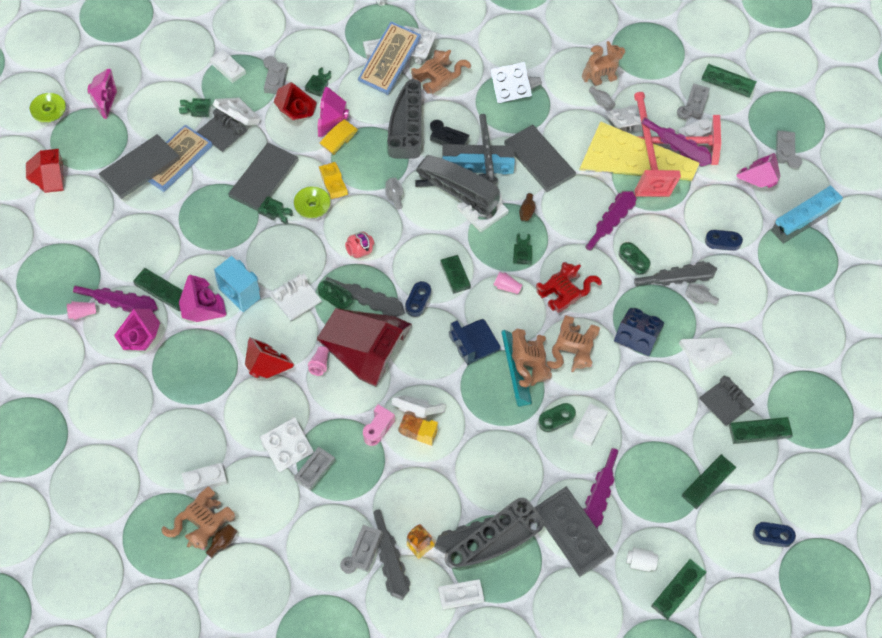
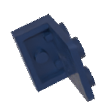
M629 308L620 323L614 342L649 356L664 326V321L657 316L643 313L638 308Z
M484 319L461 327L458 320L450 323L449 337L456 344L459 355L464 358L467 365L500 350V344Z

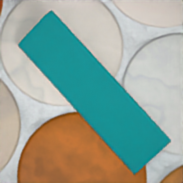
M502 330L501 333L517 406L531 405L532 400L529 386H520L519 381L524 380V378L517 371L512 358V333Z

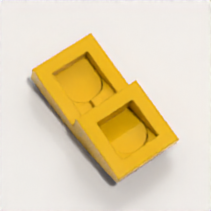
M344 119L331 129L319 144L335 155L344 142L348 143L358 129Z
M336 162L318 166L330 199L348 195Z

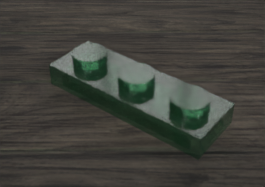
M709 63L701 79L750 98L757 81Z
M144 268L133 280L135 286L178 312L181 311L179 300L183 292L182 289L147 268Z
M788 417L732 422L729 425L733 444L788 439L793 436Z
M721 454L683 492L681 497L697 510L735 471L736 466Z
M689 559L651 607L669 620L707 571Z

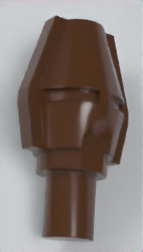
M532 193L526 194V199L520 207L519 215L521 221H528L536 208V202L533 201Z
M230 524L226 525L215 534L212 539V546L205 553L212 558L218 550H224L232 542L237 530Z

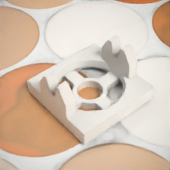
M501 194L494 216L491 214L488 216L480 214L477 210L472 211V206L464 202L457 205V209L480 232H483L509 212L502 204Z

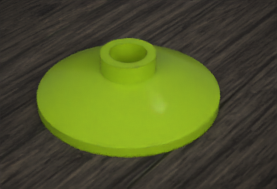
M43 93L32 100L29 110L35 120L52 122L64 114L66 104L64 99L58 94Z
M319 187L303 188L294 197L295 210L306 218L320 217L330 207L328 193Z

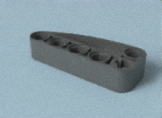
M410 79L405 83L392 109L388 127L387 153L389 157L394 159H415L421 155V82L417 79Z
M427 155L416 168L417 173L421 177L465 204L471 205L472 208L486 216L492 212L500 201V190L495 184L445 159Z
M518 498L449 550L444 557L445 563L449 568L453 569L472 566L496 558L518 547L543 529L544 521L526 498ZM520 504L523 505L524 508H522V510L518 512L516 508H518ZM501 515L508 518L507 526L500 523L499 518ZM529 520L536 522V530H532L529 527ZM484 528L491 529V538H486L484 536ZM468 540L476 543L475 551L468 549ZM452 553L459 555L460 562L458 564L451 561L450 556Z

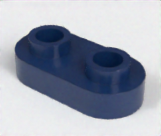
M710 230L705 237V244L711 249L736 251L743 242L742 236L734 231Z
M419 281L414 284L405 303V310L408 315L417 317L424 312L431 297V286L427 282Z
M760 522L753 530V537L760 544L789 547L795 541L796 533L788 525ZM760 532L765 533L766 537H762ZM780 535H784L787 540H783Z

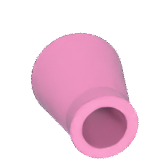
M499 272L493 285L499 290L518 295L523 284L517 282L506 272Z
M71 301V303L67 304L68 319L73 318L76 320L96 314L95 302Z
M324 346L318 347L308 363V370L311 374L321 376L326 372L328 348Z

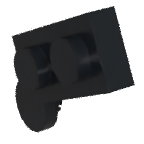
M433 120L430 123V130L432 131L430 141L441 145H467L470 137L469 134L447 126L444 127V123L441 120Z

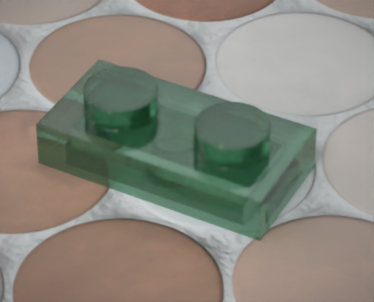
M458 255L440 260L441 267L453 294L471 289V284Z

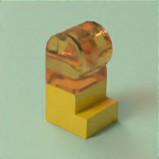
M405 414L398 432L406 437L432 446L438 431V422L433 420L429 422Z
M421 524L415 526L407 535L406 546L418 559L434 547L432 536Z

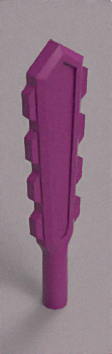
M646 117L642 120L641 123L658 134L661 142L664 144L669 143L671 149L680 151V155L698 162V166L701 167L712 164L711 153L708 151V148L702 145L698 146L697 142L692 139L687 140L685 135L681 133L676 134L675 130L670 127H660Z
M633 191L618 193L615 203H611L608 207L609 211L603 214V220L596 224V233L585 246L587 250L591 251L600 238L610 234L613 231V227L619 225L620 219L626 217L628 210H632L635 207L637 199Z
M76 285L73 288V293L93 297L99 304L105 305L107 303L113 308L121 307L123 311L131 312L133 309H151L154 313L158 310L154 299H151L150 296H137L135 293L130 292L124 294L123 291H111L109 288L93 290Z
M611 448L605 467L601 472H597L595 477L597 482L592 484L590 489L592 494L587 496L585 501L586 508H583L597 529L598 526L602 525L604 518L602 512L606 511L608 504L606 499L610 497L611 493L609 487L613 485L615 479L613 477V467L619 452L615 448Z

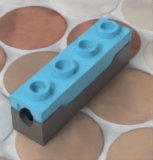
M442 144V159L455 163L474 173L486 174L483 145ZM490 145L494 173L513 174L515 165L514 146Z
M830 185L777 218L772 228L773 234L783 244L835 212L843 197Z

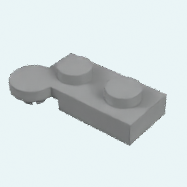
M268 56L263 60L264 66L268 68L264 93L276 94L278 88L284 86L288 66L287 63L277 62L275 57Z
M693 83L687 104L677 109V116L681 119H687L690 115L701 118L710 88Z
M778 130L776 133L777 162L781 164L787 162L794 169L802 165L801 157L795 155V132Z
M362 525L352 550V556L342 559L340 563L341 570L346 574L353 573L357 568L368 572L383 532Z

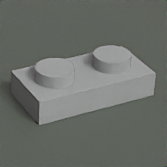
M318 447L295 475L294 480L311 491L334 463L335 457Z

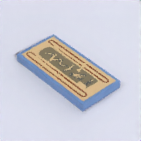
M390 22L358 77V81L389 95L420 41L421 34Z
M184 125L166 142L179 155L180 160L148 181L163 192L212 147L211 141L187 125Z

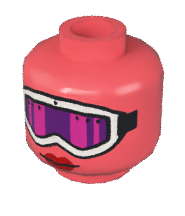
M363 231L350 235L345 243L347 253L354 258L369 255L374 246L372 236Z

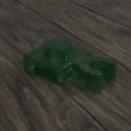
M323 67L319 68L318 76H311L305 85V91L321 97L325 87H328L331 71L329 70L327 74H323Z
M193 98L192 102L184 99L180 100V106H185L184 108L179 107L180 114L184 115L191 112L192 117L210 116V99Z
M269 196L265 198L258 208L259 214L271 220H275L278 217L281 222L286 224L288 223V218L284 215L293 216V211L290 208H284L282 202Z
M520 233L517 234V244H514L513 264H532L533 245H529L530 234H527V239L525 240L520 238Z

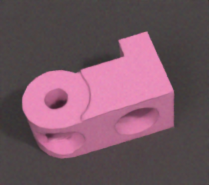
M378 404L374 409L373 421L363 429L364 442L369 446L377 445L394 424L395 414Z

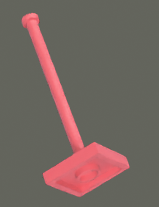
M637 92L634 94V98L637 101L642 122L645 117L648 119L644 103L645 94L644 92ZM642 124L651 170L644 171L634 190L635 196L670 197L681 178L680 171L658 170L650 128Z
M713 115L711 135L685 137L687 140L692 139L697 144H708V146H711V165H718L721 150L720 115ZM651 136L653 144H664L659 136Z

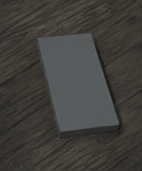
M534 125L525 128L504 141L505 145L514 146L515 157L546 192L576 175L574 169Z
M156 134L98 174L123 199L180 160V157Z
M267 142L228 193L229 197L260 212L299 161L298 157Z
M567 486L534 507L542 517L544 527L579 577L614 555L610 546Z

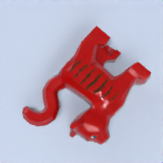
M563 262L560 272L553 274L546 283L542 284L539 282L536 284V293L541 298L555 293L558 298L549 300L548 306L552 311L556 310L559 314L571 304H575L581 297L586 296L591 291V282H595L600 286L602 280L596 275H590L586 277L583 282V289L580 290L570 280L580 277L578 270L581 265L575 266L574 264Z

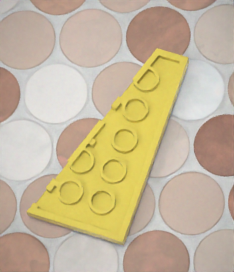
M600 121L579 170L642 176L645 170H651L645 140ZM653 144L658 170H679L681 174L679 180L692 181L699 165L698 162Z

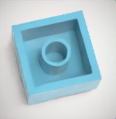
M231 256L214 269L218 289L242 312H245L260 300L258 277L252 271L249 272L240 260H236Z

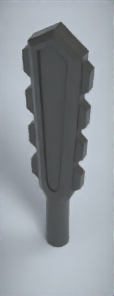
M480 114L479 120L486 177L488 181H493L494 169L487 118L485 114Z
M704 261L697 262L696 265L687 264L682 268L673 267L668 271L666 269L660 270L659 273L653 276L634 278V284L638 286L656 283L665 286L670 285V283L682 284L683 281L688 283L696 282V280L709 281L714 277L717 267Z
M326 277L324 284L341 290L347 295V298L351 300L356 299L359 304L364 306L369 305L370 309L381 311L383 315L397 317L404 314L402 302L395 297H386L385 294L381 292L375 293L367 287L363 289L358 284H344L329 277Z
M375 510L373 514L377 528L383 532L378 549L381 550L379 554L380 562L384 563L382 567L383 576L387 577L385 582L387 592H390L391 596L403 600L409 592L410 581L408 576L404 575L405 567L403 562L399 561L400 552L394 547L396 544L395 538L386 530L381 510Z
M492 517L485 518L484 522H472L470 526H459L454 531H443L441 535H438L435 549L446 554ZM507 517L499 518L502 525H508ZM484 528L483 534L485 537L488 535L492 536V531L489 528ZM468 540L467 547L471 546L474 541Z

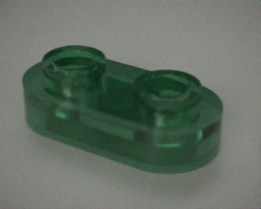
M631 242L623 243L619 248V257L635 273H647L651 264L649 258L635 244Z
M325 280L318 285L320 297L335 307L345 309L352 305L353 296L351 292L333 280Z
M569 403L555 406L541 413L538 420L539 428L544 432H553L568 425L575 419L576 410ZM565 413L568 417H563L562 414ZM548 421L551 425H546L545 422Z

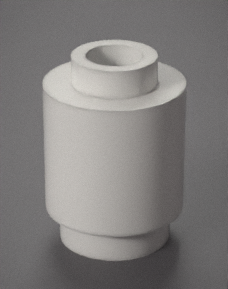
M633 547L632 551H628L626 563H629L630 568L647 572H650V570L655 571L658 554H654L650 550Z

